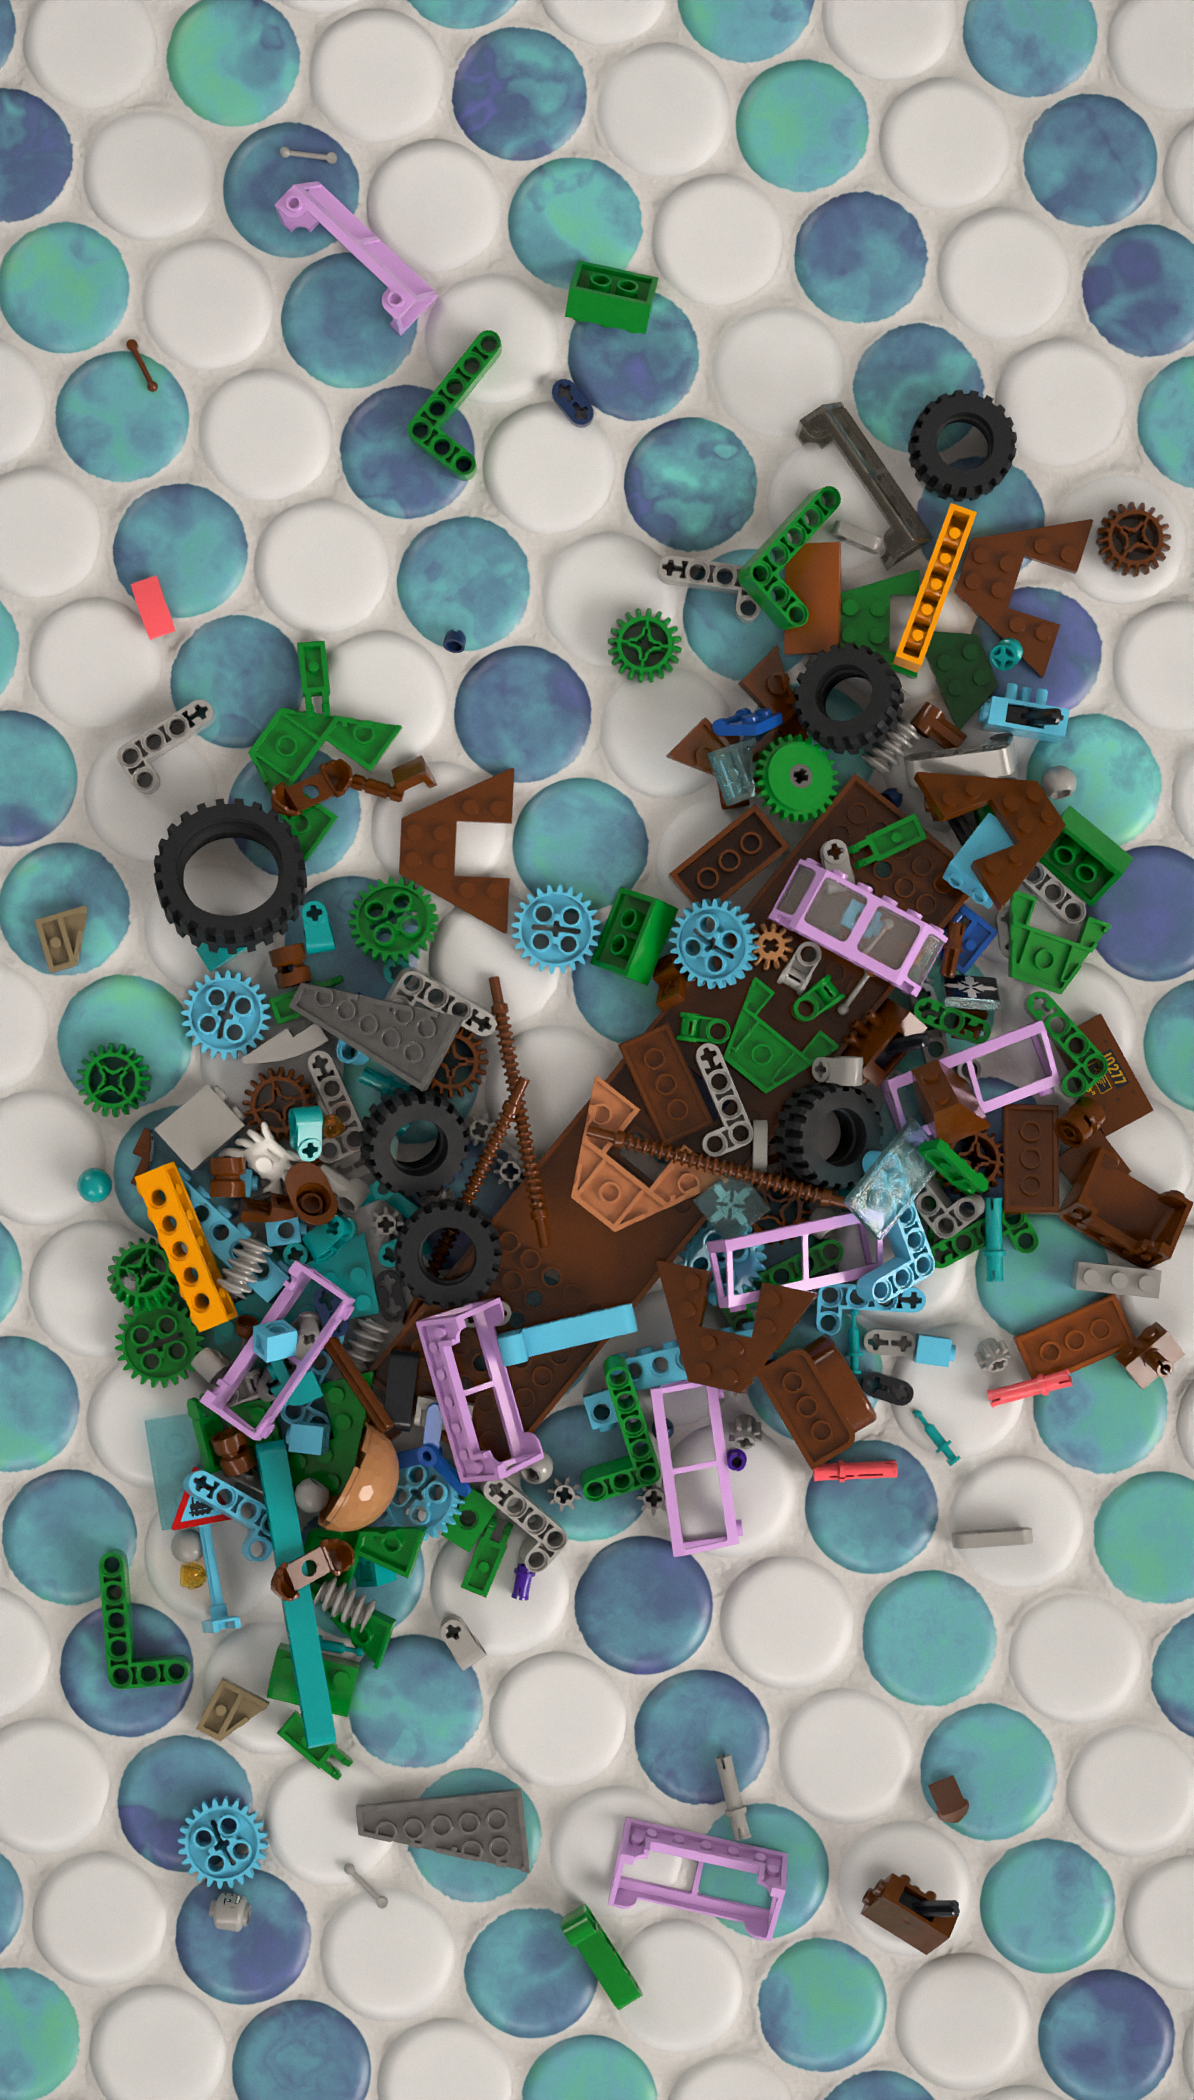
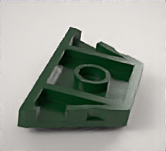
M934 631L925 657L953 724L961 730L999 684L978 634Z

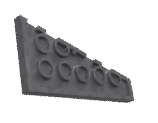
M522 1788L356 1805L359 1836L386 1842L393 1841L410 1845L409 1847L429 1849L440 1854L476 1862H487L495 1864V1866L518 1869L521 1872L530 1873Z

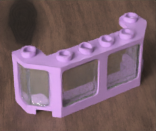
M808 857L806 860L800 859L767 920L802 935L891 983L892 986L901 989L903 993L910 997L916 998L941 948L948 940L943 935L944 930L933 924L928 925L921 920L923 916L909 908L906 912L897 908L898 902L885 895L879 898L871 894L873 891L871 887L861 882L855 885L847 881L849 876L837 869H833L830 872L822 868L820 863Z

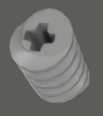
M903 717L897 718L898 722L895 721L898 726L894 732L888 731L885 734L887 737L885 742L882 744L879 741L875 742L877 748L874 747V749L868 751L870 756L861 754V758L879 773L891 774L892 771L888 764L891 763L898 766L899 763L895 756H906L902 749L903 746L912 749L913 745L909 739H920L916 732L917 730Z
M251 1237L248 1240H238L243 1246V1249H233L238 1259L228 1258L227 1261L233 1268H223L222 1272L227 1276V1279H217V1282L224 1289L243 1299H246L242 1292L251 1293L252 1291L247 1282H257V1278L252 1272L262 1273L263 1271L258 1262L267 1263L268 1261L263 1252H273V1249Z
M366 1316V1320H356L361 1326V1329L352 1328L351 1330L356 1339H346L351 1348L345 1350L360 1372H368L370 1369L365 1362H374L375 1357L370 1352L379 1353L380 1347L375 1342L384 1343L386 1340L380 1332L389 1333L391 1330L386 1325L369 1316Z
M334 1577L329 1582L325 1581L317 1593L313 1605L316 1606L323 1601L321 1610L325 1612L332 1607V1617H336L342 1612L341 1622L345 1623L352 1618L350 1627L354 1629L361 1624V1633L375 1609L376 1600L373 1599L368 1604H365L366 1594L361 1595L358 1599L355 1598L357 1589L353 1588L347 1593L346 1582L336 1587L337 1577Z

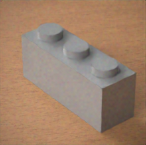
M1073 1260L1071 1288L1159 1299L1162 1271Z

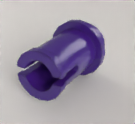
M733 1448L727 1452L728 1468L733 1471L744 1469L747 1457L741 1449ZM739 1456L741 1461L738 1464H733L732 1459Z
M518 1563L517 1568H514L516 1577L511 1597L517 1599L520 1596L519 1600L526 1601L529 1599L531 1580L536 1572L529 1571L524 1563Z

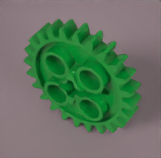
M389 877L388 884L384 885L382 880L378 879L377 888L368 884V894L363 891L359 892L362 901L353 900V905L357 910H349V915L353 920L348 921L349 928L354 929L350 932L351 937L354 939L358 938L355 941V945L357 948L363 947L362 952L364 956L372 952V960L374 962L381 956L384 965L388 963L390 958L393 959L395 966H397L399 958L403 957L404 961L409 963V955L412 954L418 959L419 948L428 951L425 941L434 942V936L430 932H438V927L434 923L439 921L438 914L433 913L437 910L436 905L429 904L432 901L431 895L423 896V886L415 890L413 880L406 886L403 877L399 879L398 884H394L392 877ZM405 900L409 902V905L405 908L400 909L396 907L399 901ZM374 909L383 911L378 917H371L369 915ZM395 918L397 923L392 924L390 919ZM409 925H416L418 927L413 933H406L404 931ZM382 934L391 935L390 940L387 942H380L378 938Z
M164 1299L162 1308L160 1309L156 1304H153L151 1312L147 1311L144 1305L142 1307L143 1310L140 1312L136 1311L133 1306L134 1316L130 1314L124 1315L128 1324L121 1323L118 1325L124 1333L115 1335L116 1339L122 1341V1344L116 1346L115 1350L123 1351V1355L117 1359L118 1361H127L123 1368L124 1371L131 1368L134 1370L131 1379L136 1378L138 1375L142 1376L141 1385L150 1379L152 1388L157 1386L158 1381H161L163 1388L168 1387L169 1379L174 1385L179 1384L178 1375L186 1380L189 1378L187 1369L192 1372L196 1371L191 1366V1362L197 1355V1352L206 1348L199 1345V1341L205 1339L206 1336L198 1335L197 1326L192 1323L191 1318L187 1315L190 1310L189 1307L181 1311L179 1309L180 1301H176L173 1306H170V1302ZM165 1317H169L174 1321L175 1327L172 1332H166L162 1327V1320ZM142 1327L148 1331L149 1338L147 1342H141L137 1339L136 1332L138 1328ZM178 1332L183 1333V1337L164 1344L163 1349L161 1346H158L146 1352L138 1353L139 1348L156 1342L158 1337L164 1339ZM175 1343H180L185 1349L182 1358H178L172 1353V1346ZM149 1353H153L159 1358L157 1368L148 1366L146 1358Z

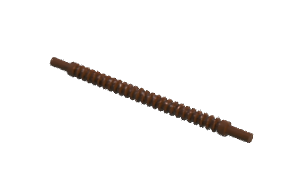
M495 976L489 978L493 1000L491 1011L492 1015L496 1016L497 1026L495 1030L499 1031L496 1037L500 1038L498 1045L502 1046V1049L499 1052L503 1054L501 1061L505 1062L502 1068L506 1069L504 1076L508 1077L505 1083L509 1084V1087L506 1090L512 1094L519 1079L518 1074H520V1070L516 1069L519 1063L515 1062L518 1056L513 1053L516 1047H512L515 1041L511 1039L513 1032L509 1031V1028L512 1025L508 1024L510 1017L506 1015L509 1012L508 1004L504 1003L500 978ZM521 1098L519 1102L520 1110L514 1118V1122L517 1125L514 1127V1130H518L515 1137L519 1138L517 1145L521 1146V1149L518 1152L522 1153L520 1161L524 1162L521 1168L525 1169L523 1176L527 1177L524 1183L528 1184L526 1192L530 1193L527 1199L531 1200L529 1207L532 1208L530 1212L531 1220L535 1221L540 1248H547L551 1246L546 1224L548 1212L546 1208H543V1205L546 1204L545 1201H542L544 1194L540 1193L543 1187L539 1185L541 1178L537 1177L540 1171L536 1170L538 1163L534 1162L537 1156L533 1154L535 1147L531 1146V1143L534 1142L533 1139H530L532 1132L528 1131V1128L531 1127L527 1123L529 1116L525 1115L528 1109L524 1108L526 1101Z
M520 1076L509 1100L504 1101L502 1105L503 1112L498 1114L500 1119L495 1120L497 1126L492 1127L493 1134L490 1133L488 1135L490 1140L485 1141L487 1146L481 1149L483 1155L478 1156L480 1161L475 1162L477 1167L471 1170L473 1175L468 1176L470 1182L465 1183L466 1190L461 1191L463 1196L458 1197V1200L466 1201V1204L471 1206L474 1205L472 1200L477 1199L475 1193L480 1192L479 1185L482 1186L484 1184L482 1179L487 1178L485 1173L491 1170L489 1164L494 1163L492 1158L497 1157L495 1152L501 1149L499 1144L504 1143L502 1137L508 1135L506 1129L511 1128L509 1123L514 1122L513 1115H517L520 1110L519 1102L530 1082L528 1078ZM445 1228L446 1232L441 1233L443 1238L437 1241L439 1246L434 1247L436 1253L431 1254L433 1259L427 1262L429 1264L427 1269L436 1277L440 1276L438 1270L443 1269L441 1264L447 1261L445 1256L450 1255L448 1249L453 1248L452 1242L457 1241L455 1235L460 1234L458 1229ZM413 1297L402 1321L403 1324L406 1325L424 1303V1300L419 1297Z
M589 1125L586 1136L613 1143V1146L621 1149L624 1146L627 1151L633 1148L635 1153L640 1150L642 1155L649 1153L650 1157L657 1155V1159L664 1157L666 1162L671 1159L673 1164L679 1161L681 1166L685 1163L688 1164V1168L695 1166L696 1170H699V1168H703L704 1172L710 1170L712 1175L718 1172L720 1177L725 1174L727 1179L734 1177L735 1181L742 1179V1183L749 1181L751 1186L756 1183L758 1188L764 1185L766 1190L770 1187L773 1188V1192L781 1190V1194L788 1192L790 1197L792 1194H795L797 1199L803 1196L805 1201L809 1198L812 1199V1203L819 1201V1204L828 1207L830 1204L855 1212L858 1210L860 1201L832 1194V1190L826 1188L821 1191L816 1186L813 1189L811 1184H808V1186H804L803 1182L796 1184V1180L789 1182L787 1177L782 1180L779 1175L774 1178L772 1173L765 1175L764 1171L757 1173V1169L750 1171L748 1166L743 1169L741 1164L735 1167L733 1162L729 1165L726 1164V1160L719 1162L718 1158H715V1160H711L710 1156L704 1158L702 1153L696 1156L694 1151L689 1154L687 1149L680 1151L679 1147L672 1149V1145L665 1147L663 1142L658 1145L656 1140L650 1143L648 1138L644 1141L641 1140V1136L634 1138L633 1134L627 1136L626 1132L620 1130L612 1132Z

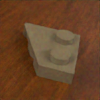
M86 905L34 920L51 974L78 966L88 914Z
M222 1678L196 1729L218 1741H222L234 1730L247 1723L252 1717L265 1710L270 1702Z

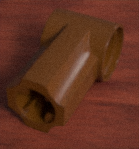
M925 702L910 722L917 730V733L927 739H932L943 749L959 748L967 738L966 734L945 719V715L929 702Z

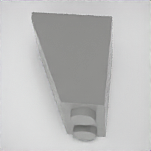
M211 1084L204 1086L154 1129L192 1171L199 1170L209 1161V1158L217 1154L247 1126L244 1121L246 1116L239 1107L235 1105L232 1108L225 1101L228 1096L218 1085L215 1087Z

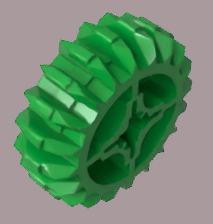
M639 608L636 609V618L634 619L629 612L625 613V618L628 622L625 623L623 620L618 619L616 623L621 630L611 628L610 633L617 638L608 639L609 645L616 646V648L608 650V655L618 656L611 661L612 665L622 664L618 670L620 675L629 670L627 679L630 681L633 679L634 673L638 674V683L643 682V675H648L649 683H653L654 673H657L658 678L663 679V668L669 673L673 671L672 666L668 662L670 661L675 664L679 662V658L672 655V653L678 654L682 651L681 647L674 646V644L681 642V636L672 637V634L678 631V627L672 626L668 629L667 626L670 624L671 618L667 617L661 622L662 612L658 611L655 618L651 617V608H647L646 616H641V610ZM643 625L640 636L623 639L631 628ZM651 626L656 627L663 633L667 644H661L660 641L652 638ZM645 633H647L648 645L652 646V649L648 648L647 652H645V658L642 659L641 647L637 646V643H642ZM622 647L637 653L639 657L638 666L627 660L623 654ZM660 652L666 653L665 657L658 664L646 667L647 659L650 655L660 654Z
M109 1043L108 1052L103 1045H99L98 1051L100 1055H97L92 1050L89 1051L88 1054L92 1061L90 1062L87 1059H82L81 1061L83 1065L87 1066V1069L77 1070L78 1074L85 1075L84 1080H76L77 1085H85V1089L78 1092L79 1096L89 1095L85 1099L84 1104L89 1105L94 1101L95 1104L92 1107V1111L98 1112L103 1107L102 1116L105 1117L109 1115L110 1109H112L113 1117H119L120 1108L124 1115H129L130 1109L128 1105L138 1110L140 1107L135 1100L139 1099L145 1102L147 1098L140 1093L142 1090H151V1087L143 1085V1081L152 1080V1076H143L142 1073L150 1069L149 1065L139 1066V1063L144 1060L143 1055H139L134 1059L133 1056L136 1053V1049L131 1048L126 1054L125 1044H120L118 1051H116L114 1043ZM111 1057H119L128 1063L124 1067L113 1070L104 1060ZM98 1067L102 1075V1082L95 1090L93 1074ZM133 1070L135 1073V1086L132 1093H130L126 1086V1078ZM110 1074L119 1075L120 1080L117 1081L120 1083L118 1086H108V1080H111L108 1079ZM114 1090L124 1098V1101L113 1104L104 1101L100 1097Z
M139 1238L138 1245H134L132 1241H129V1249L125 1250L119 1247L120 1257L112 1256V1260L116 1265L108 1266V1271L112 1274L107 1277L109 1284H112L109 1289L112 1294H116L115 1298L118 1302L124 1301V1306L128 1309L134 1305V1309L140 1312L144 1305L145 1309L151 1312L153 1304H156L161 1309L162 1303L160 1301L165 1299L167 1302H171L172 1299L169 1293L178 1294L179 1291L175 1286L179 1283L169 1268L167 1254L159 1243L156 1245L154 1238H150L147 1244L143 1238ZM154 1257L165 1262L166 1272H161L160 1269L155 1268ZM140 1259V1261H139L138 1263L132 1264V1263H134L136 1260ZM125 1277L135 1281L136 1292L130 1291L125 1287ZM159 1285L158 1287L150 1291V1289L153 1286Z

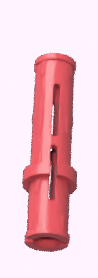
M1065 1369L1064 1371L1045 1376L1042 1373L1038 1374L1037 1378L987 1390L989 1401L991 1400L990 1405L993 1408L1039 1394L1046 1396L1049 1395L1050 1391L1072 1387L1073 1383L1071 1376H1069L1070 1372L1068 1369Z
M838 1460L837 1463L821 1464L813 1469L814 1481L838 1480L839 1482H845V1480L897 1478L898 1475L896 1460L844 1462V1460Z

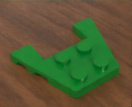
M914 570L842 592L840 646L845 648L846 643H855L858 648L861 645L868 646L873 652L877 651L881 654L895 672L906 675V677L916 679V672L892 664L896 652H889L890 596L916 597L919 591L920 570Z
M1016 891L1010 898L1008 977L1056 994H1062L1082 967L1081 964L1088 954L1092 953L1097 947L1099 939L1104 933L1108 932L1111 924L1085 916L1077 942L1064 939L1029 926L1028 924L1037 898Z
M755 977L747 993L723 1059L766 1094L813 1065L816 1058L826 1057L840 1046L820 1030L802 1052L796 1049L757 1016L775 992Z

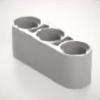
M1038 862L1035 866L1038 871L1037 879L1029 881L1026 878L1022 885L1063 923L1075 924L1083 920L1086 914L1083 902L1044 865ZM1048 885H1053L1058 890V896L1055 900H1050L1045 896V889ZM1068 904H1073L1078 909V915L1075 919H1070L1065 914V908Z

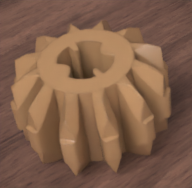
M764 923L761 924L762 935L756 930L751 931V933L759 934V937L756 938L757 941L752 940V943L759 945L758 949H754L751 952L759 956L757 960H754L753 964L757 966L762 959L765 960L764 970L769 969L770 961L773 962L775 969H779L780 963L777 958L779 957L783 962L787 963L789 958L783 952L793 953L794 948L785 946L786 943L793 941L792 936L785 939L781 937L787 931L785 927L779 933H775L776 923L771 924L770 932L767 931ZM764 940L767 942L774 940L777 943L774 946L777 948V951L766 953L763 950L766 947L763 945Z

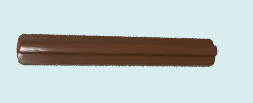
M330 1337L324 1346L328 1355L380 1433L389 1431L394 1426L393 1421L337 1337Z

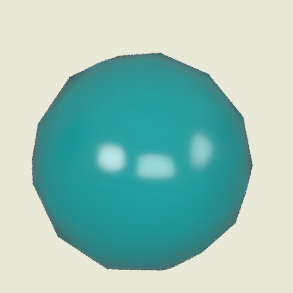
M90 1168L79 1176L77 1190L85 1201L99 1203L110 1195L112 1180L104 1170Z

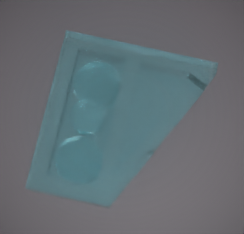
M755 738L707 754L727 806L755 796V782L753 778L756 771V762H752L753 748L756 747Z

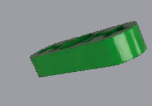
M930 998L920 999L913 1005V1015L923 1024L972 1044L984 1043L990 1037V1026L983 1019ZM928 1003L930 1004L929 1009L936 1013L939 1012V1007L944 1009L939 1015L938 1024L933 1023L937 1017L932 1015L922 1018V1012L918 1010L919 1006H925ZM948 1013H954L959 1018V1024L955 1029H949L944 1025V1017ZM965 1018L969 1019L966 1024L968 1026L976 1027L980 1024L984 1035L974 1039V1033L966 1029L964 1030V1035L960 1034L959 1032L965 1024Z

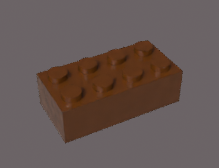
M754 804L669 873L668 877L691 905L694 902H699L702 905L703 899L708 898L711 903L715 898H720L722 904L785 853L790 846L757 805Z

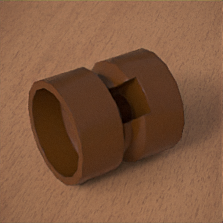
M303 943L281 947L268 952L272 967L277 968L275 979L278 990L313 981L310 967L304 964L307 956ZM293 965V972L289 970L288 966Z
M1081 1097L1055 1121L1054 1130L1064 1144L1072 1148H1079L1105 1124L1106 1115L1098 1102L1089 1097Z
M209 1158V1173L215 1176V1179L211 1180L209 1184V1197H246V1184L244 1180L240 1179V1176L246 1173V1158Z
M235 1426L220 1431L210 1439L216 1455L221 1456L219 1463L226 1477L240 1475L257 1465L258 1462L253 1448L247 1446L250 1441L248 1436Z

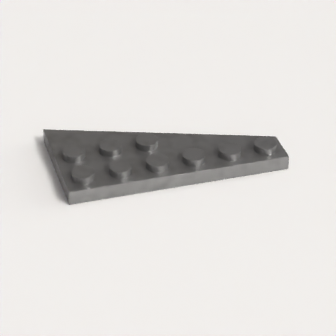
M300 983L289 1005L294 1011L421 1091H427L465 1019L460 1016L310 983Z

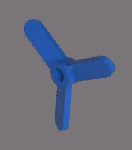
M437 1402L432 1403L427 1410L423 1445L419 1448L396 1452L399 1469L418 1465L432 1466L459 1495L466 1497L471 1493L470 1485L468 1483H461L458 1472L443 1458V1449L440 1446L443 1418L439 1404Z

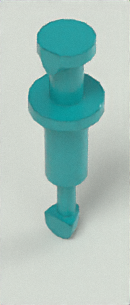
M851 1309V1327L848 1330L849 1353H845V1356H850V1369L852 1373L861 1374V1370L858 1367V1356H863V1352H860L859 1330L856 1327V1315H859V1310Z
M914 1410L912 1414L915 1418H919L925 1426L924 1431L938 1448L936 1453L938 1454L942 1451L948 1458L946 1461L950 1466L961 1459L960 1456L956 1457L948 1445L952 1442L950 1440L946 1442L936 1427L926 1421L922 1416V1412Z
M319 1635L322 1651L339 1654L351 1652L355 1653L356 1656H363V1650L360 1647H346L344 1643L324 1640L323 1636Z

